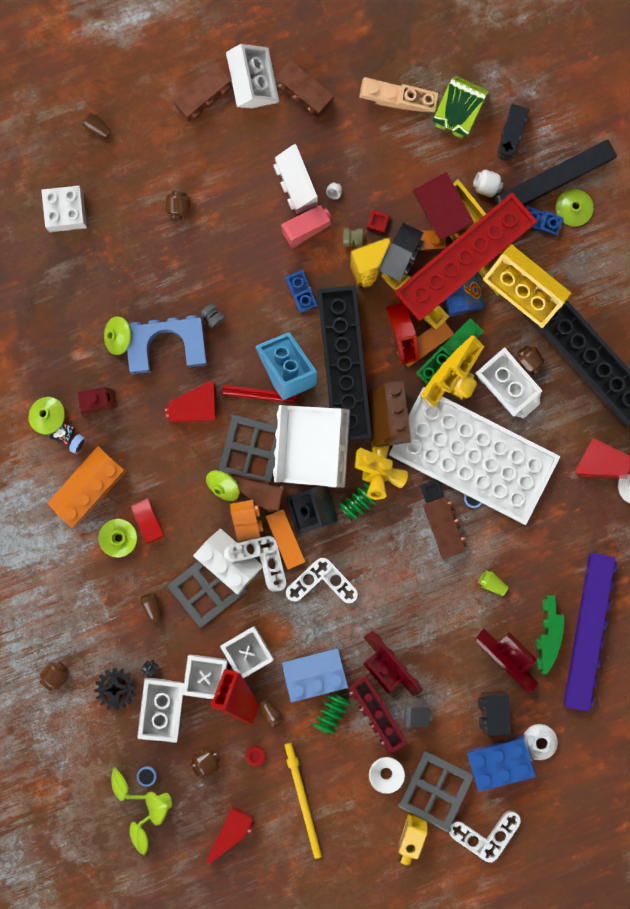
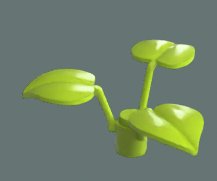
M113 767L111 777L112 789L120 801L125 800V798L146 799L149 816L139 822L138 825L136 822H132L130 825V838L133 845L142 855H146L148 839L142 829V825L150 819L155 825H160L165 818L167 810L172 807L171 797L168 793L157 796L153 792H148L147 795H129L125 779L117 768Z

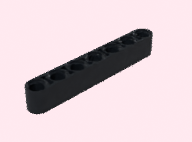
M609 139L509 189L493 200L498 205L509 194L513 193L525 206L614 160L617 154Z

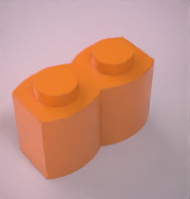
M253 500L230 504L237 541L242 542L261 538L260 532L263 531L262 521L257 520V517L260 516L258 505H254Z

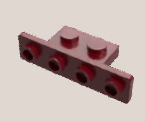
M482 629L476 636L475 641L507 674L512 676L524 690L531 694L538 685V681L526 670L537 659L510 632L497 642L485 629Z
M371 631L364 636V639L373 648L375 653L363 665L387 693H390L400 683L405 686L412 696L419 694L423 690L418 680L409 674L406 666L400 663L395 657L394 652L382 642L380 635Z

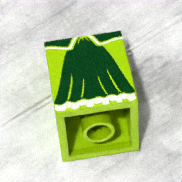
M454 76L432 121L440 129L446 130L448 128L452 130V134L459 138L467 137L489 91Z

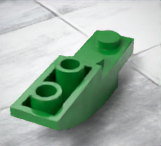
M470 318L416 374L428 384L443 363L471 336L478 338L484 331Z
M545 595V599H542V610L545 611L546 619H543V630H546V634H539V638L536 639V650H539L540 658H537V670H540L542 674H547L553 666L563 637L564 615L556 614L555 595Z

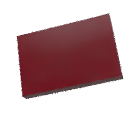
M447 172L413 189L412 192L439 241L474 224L469 211Z

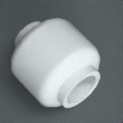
M483 170L475 176L473 186L477 193L493 197L496 193L501 192L503 183L499 174Z

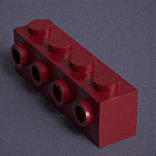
M365 674L350 683L351 689L348 691L354 700L358 698L361 703L359 709L364 717L369 716L372 721L369 725L374 733L378 732L382 739L379 741L385 750L389 749L393 753L408 743L368 676Z

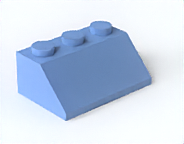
M338 648L282 662L291 702L348 688Z

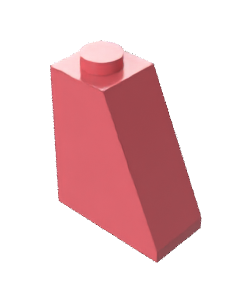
M319 205L281 224L282 233L293 249L330 226V219L332 217L326 208L323 210L322 206Z

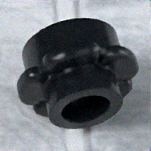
M147 660L141 669L143 676L152 677L158 667L154 660Z

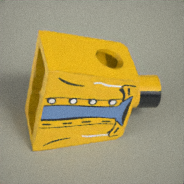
M409 813L399 841V853L401 854L399 862L405 865H410L412 858L418 859L427 835V821Z

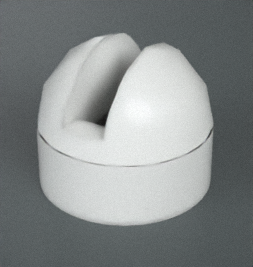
M331 183L326 190L327 196L331 199L340 198L342 186L339 183Z

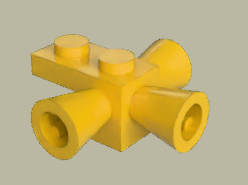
M371 443L372 452L363 448H359L356 451L355 468L362 470V480L370 483L367 496L371 499L380 500L386 497L384 482L388 480L396 487L402 488L407 481L408 472L392 468L393 461L387 459L390 445L373 447Z

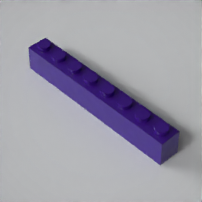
M589 553L563 700L565 707L589 711V708L594 703L592 691L597 685L595 673L596 668L599 669L601 657H598L599 650L604 645L602 632L607 627L605 615L606 611H609L611 600L608 597L609 592H612L614 586L612 574L617 569V562L615 557L596 553Z

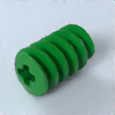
M366 483L362 484L364 490L357 488L358 495L351 493L352 500L345 498L346 505L339 503L340 509L351 522L352 517L356 520L359 519L358 512L362 515L365 514L363 508L371 509L369 503L376 505L375 499L367 496L369 485Z
M333 692L334 696L328 695L331 703L324 702L327 710L320 709L323 717H316L320 723L312 724L315 728L330 735L329 733H336L333 726H340L337 719H344L341 712L347 713L348 711L344 705L351 706V702L348 699Z

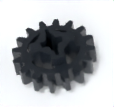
M115 667L112 673L108 669L105 671L106 676L100 674L101 681L95 682L99 686V688L94 689V692H99L96 699L103 700L100 704L101 706L108 704V710L114 706L116 711L119 709V705L124 709L126 708L125 702L131 704L132 700L130 697L136 696L132 692L137 689V686L132 685L135 678H129L130 672L125 675L123 668L117 672ZM111 677L110 684L104 686L105 681ZM120 677L123 678L127 684L121 682ZM116 684V687L124 689L119 690L117 694H115V691L110 688H112ZM128 692L125 699L120 701L122 693ZM105 694H108L111 697V700H109L105 696Z

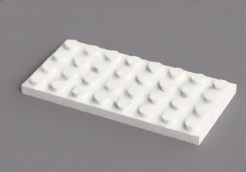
M423 387L408 416L411 443L393 445L389 456L526 525L560 456L443 396L436 407L430 406L420 397L425 389Z

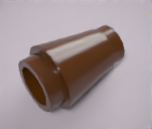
M92 113L86 117L82 124L86 127L85 130L104 139L112 131L96 114L93 115Z
M155 593L142 596L140 604L151 623L161 620L158 596Z
M268 699L258 704L265 724L270 729L284 721L282 719L283 715Z

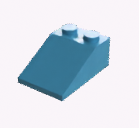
M290 332L256 346V350L269 378L282 400L317 386V371Z

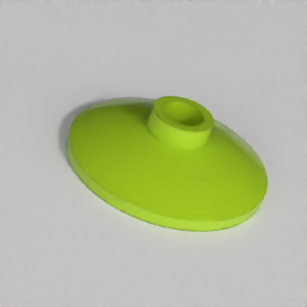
M567 190L557 199L555 206L556 214L563 218L562 223L571 227L581 226L593 214L592 199L582 190ZM572 204H578L579 208L574 209Z
M123 317L111 318L105 327L104 342L110 353L121 355L126 352L130 345L131 328Z
M43 397L37 400L29 411V423L40 434L48 435L56 432L65 420V409L62 403L53 397ZM46 411V416L42 417L43 412Z
M218 470L210 471L207 474L206 483L216 496L226 501L238 499L240 488L231 476Z
M110 520L102 526L99 532V545L109 556L124 557L131 553L136 546V530L126 520ZM117 535L122 536L120 542H117L115 539Z

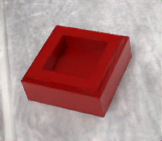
M372 210L366 229L385 234L390 215Z

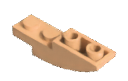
M364 77L359 97L376 101L375 104L393 108L435 112L438 93L405 84L398 86Z

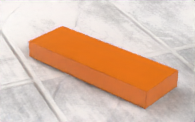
M445 321L436 330L431 327L417 337L420 359L454 335ZM417 361L406 363L405 365L409 368Z
M282 509L265 516L287 569L305 563L284 510Z

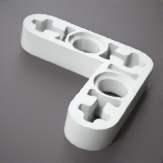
M266 536L232 544L225 548L224 557L229 562H237L260 556L268 589L272 592H277L285 588L284 570L277 542L273 537ZM248 544L254 547L252 555L247 552ZM270 544V547L260 549V545ZM241 550V554L231 556L232 551ZM269 559L275 561L274 569H270L268 566ZM278 580L279 584L274 585L273 582Z
M326 558L316 560L286 590L287 598L295 602L300 600L323 579L345 603H353L358 596L357 590ZM326 561L328 563L326 566L327 571L321 570L318 573L321 577L318 579L316 574L310 571V569L314 567L316 571L319 568L318 563ZM306 574L313 575L314 583L306 585L303 582V577ZM333 575L341 577L340 585L333 586L330 583ZM300 581L307 590L304 592L301 589L298 592L300 595L298 598L296 596L291 597L290 589L299 587L296 583ZM346 582L348 586L345 588L348 591H354L352 594L354 598L345 599V592L341 590L339 593L337 589L341 588Z
M506 811L487 839L459 820L452 822L449 834L453 839L483 860L493 862L499 857L519 827L520 817L515 811ZM514 815V819L516 822L514 824H509L508 829H510V832H508L505 828L501 827V825L504 824V826L506 827V825L508 824L507 817H512ZM454 826H461V831L466 834L464 841L461 840L463 838V835H461L460 833L457 832L456 834H453ZM498 831L505 832L506 837L503 841L495 839V834ZM471 836H476L479 839L476 846L468 844V839ZM493 840V842L500 847L497 849V847L494 846L492 850L494 855H489L488 857H486L485 850L491 849L493 844L490 843V841Z

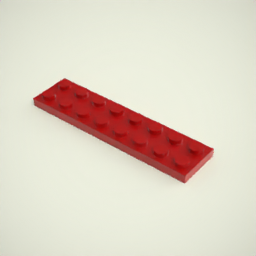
M513 193L509 194L394 291L395 295L420 322L535 225L537 220Z

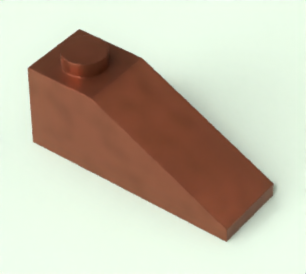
M228 472V475L237 482L240 491L259 507H263V510L268 512L279 510L284 490L283 484Z

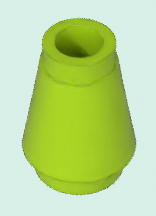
M486 570L478 581L482 588L501 596L508 590V586L492 571Z

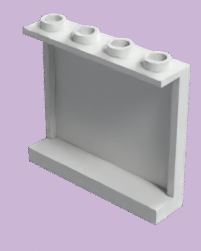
M279 405V410L277 411L278 427L275 433L277 442L274 451V482L345 487L350 409Z

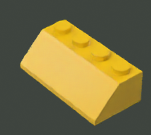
M389 238L351 251L350 268L357 287L367 288L376 281L389 249Z
M512 244L504 251L482 279L541 328L546 325L571 295L569 290Z

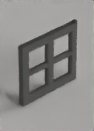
M231 415L232 420L218 471L226 474L228 472L271 482L275 467L274 451L277 442L276 436L274 437L271 451L255 448L259 429L276 433L278 426ZM238 424L254 428L250 446L234 442ZM231 450L247 453L243 471L227 467ZM252 455L269 459L264 477L248 473Z
M198 561L167 587L201 628L241 595L248 593V589L245 587L239 595L233 592L226 599L222 600L212 588L221 580L217 577L209 583L199 571L204 565ZM193 575L203 589L188 600L178 587ZM207 593L216 604V607L201 617L192 603Z
M425 751L398 806L438 828L450 832V826L474 775ZM428 762L444 769L436 786L420 779ZM448 772L464 779L456 796L441 789ZM417 786L432 793L424 811L409 803ZM436 797L452 804L445 821L429 814Z

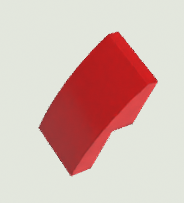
M147 498L131 506L139 529L147 544L165 536L160 520L155 515L151 500Z

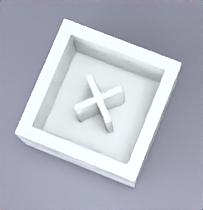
M80 186L42 190L45 228L49 232L87 228L84 194Z
M256 626L249 628L220 646L233 670L241 673L243 678L274 660Z
M188 655L183 695L213 699L224 669L227 670L228 659Z

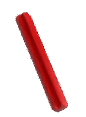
M230 385L222 386V395L293 404L297 401V394L282 400L277 391Z

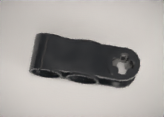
M511 104L497 149L500 159L510 160L513 157L530 111L529 108Z

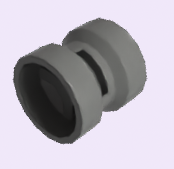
M214 302L206 306L199 314L202 319L208 321V326L211 329L217 327L226 318L222 312L217 310Z

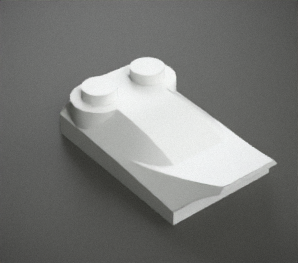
M506 348L499 351L475 373L479 380L487 386L512 416L524 419L540 405L542 390Z

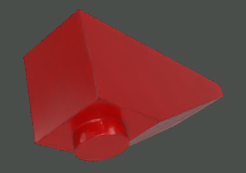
M232 806L206 860L207 864L212 863L244 838L246 832L250 834L255 824L252 822L253 815Z

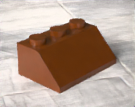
M404 381L384 383L367 393L373 447L411 443Z

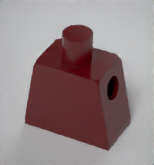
M101 387L78 392L81 415L117 408L114 389Z

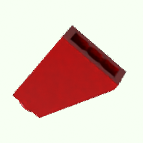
M403 303L386 307L388 321L401 364L420 360L416 333L406 306Z
M210 381L168 402V407H165L166 419L169 418L170 423L216 421L214 381Z
M593 438L575 473L579 477L627 479L630 475V456Z
M224 669L211 707L237 721L253 725L259 709L257 701L241 673Z

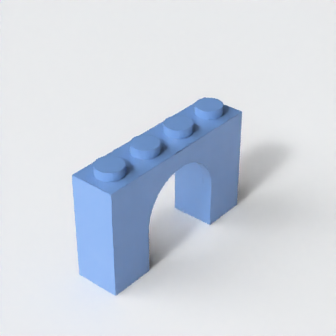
M197 315L187 316L184 320L168 318L167 322L151 320L148 321V324L141 325V322L129 323L131 342L127 352L131 374L151 372L149 346L157 335L166 332L177 334L183 339L187 366L189 368L207 365L203 322Z

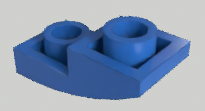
M528 205L524 206L537 220V223L530 229L558 236L563 221L562 217L548 211L542 212Z
M303 270L285 276L300 313L317 306Z

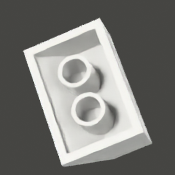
M240 44L226 52L237 107L255 108L279 102L269 49L267 47Z
M296 144L275 157L276 164L273 166L277 176L281 175L283 181L280 183L284 193L288 192L290 199L287 200L291 210L295 209L296 214L318 206V200Z
M220 528L193 556L239 595L262 569V564L255 558L237 562L227 561L224 557L225 548L237 542ZM241 550L231 552V556L241 554Z
M144 678L138 739L177 742L184 683L165 679Z

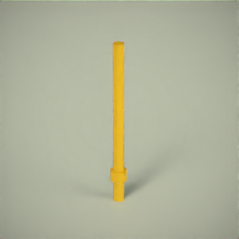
M287 743L284 745L288 757V768H291L314 858H320L322 854L298 768L300 765L299 760L295 756L292 743Z

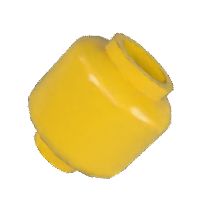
M469 372L466 378L460 377L451 394L461 400L470 398L477 386V382L473 379L475 375Z

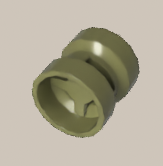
M344 228L343 247L355 245L356 248H362L363 229L357 228L353 231L350 228Z

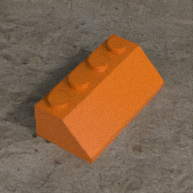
M97 446L47 504L71 528H77L127 471L103 449Z

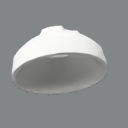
M535 724L524 732L533 759L545 760L555 753L558 741L555 732L550 727L543 724ZM545 738L547 746L544 749H538L536 747L537 739Z
M390 757L380 758L370 768V782L381 793L395 792L404 782V769L396 759ZM382 769H391L392 776L389 779L382 778L380 774Z

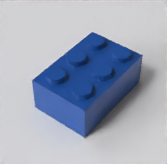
M526 735L472 748L467 753L479 792L536 777L537 771Z

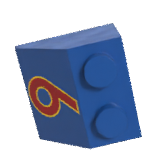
M475 274L444 301L449 316L485 309L478 274Z

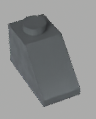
M405 703V726L428 727L429 722H432L433 710H430V706Z

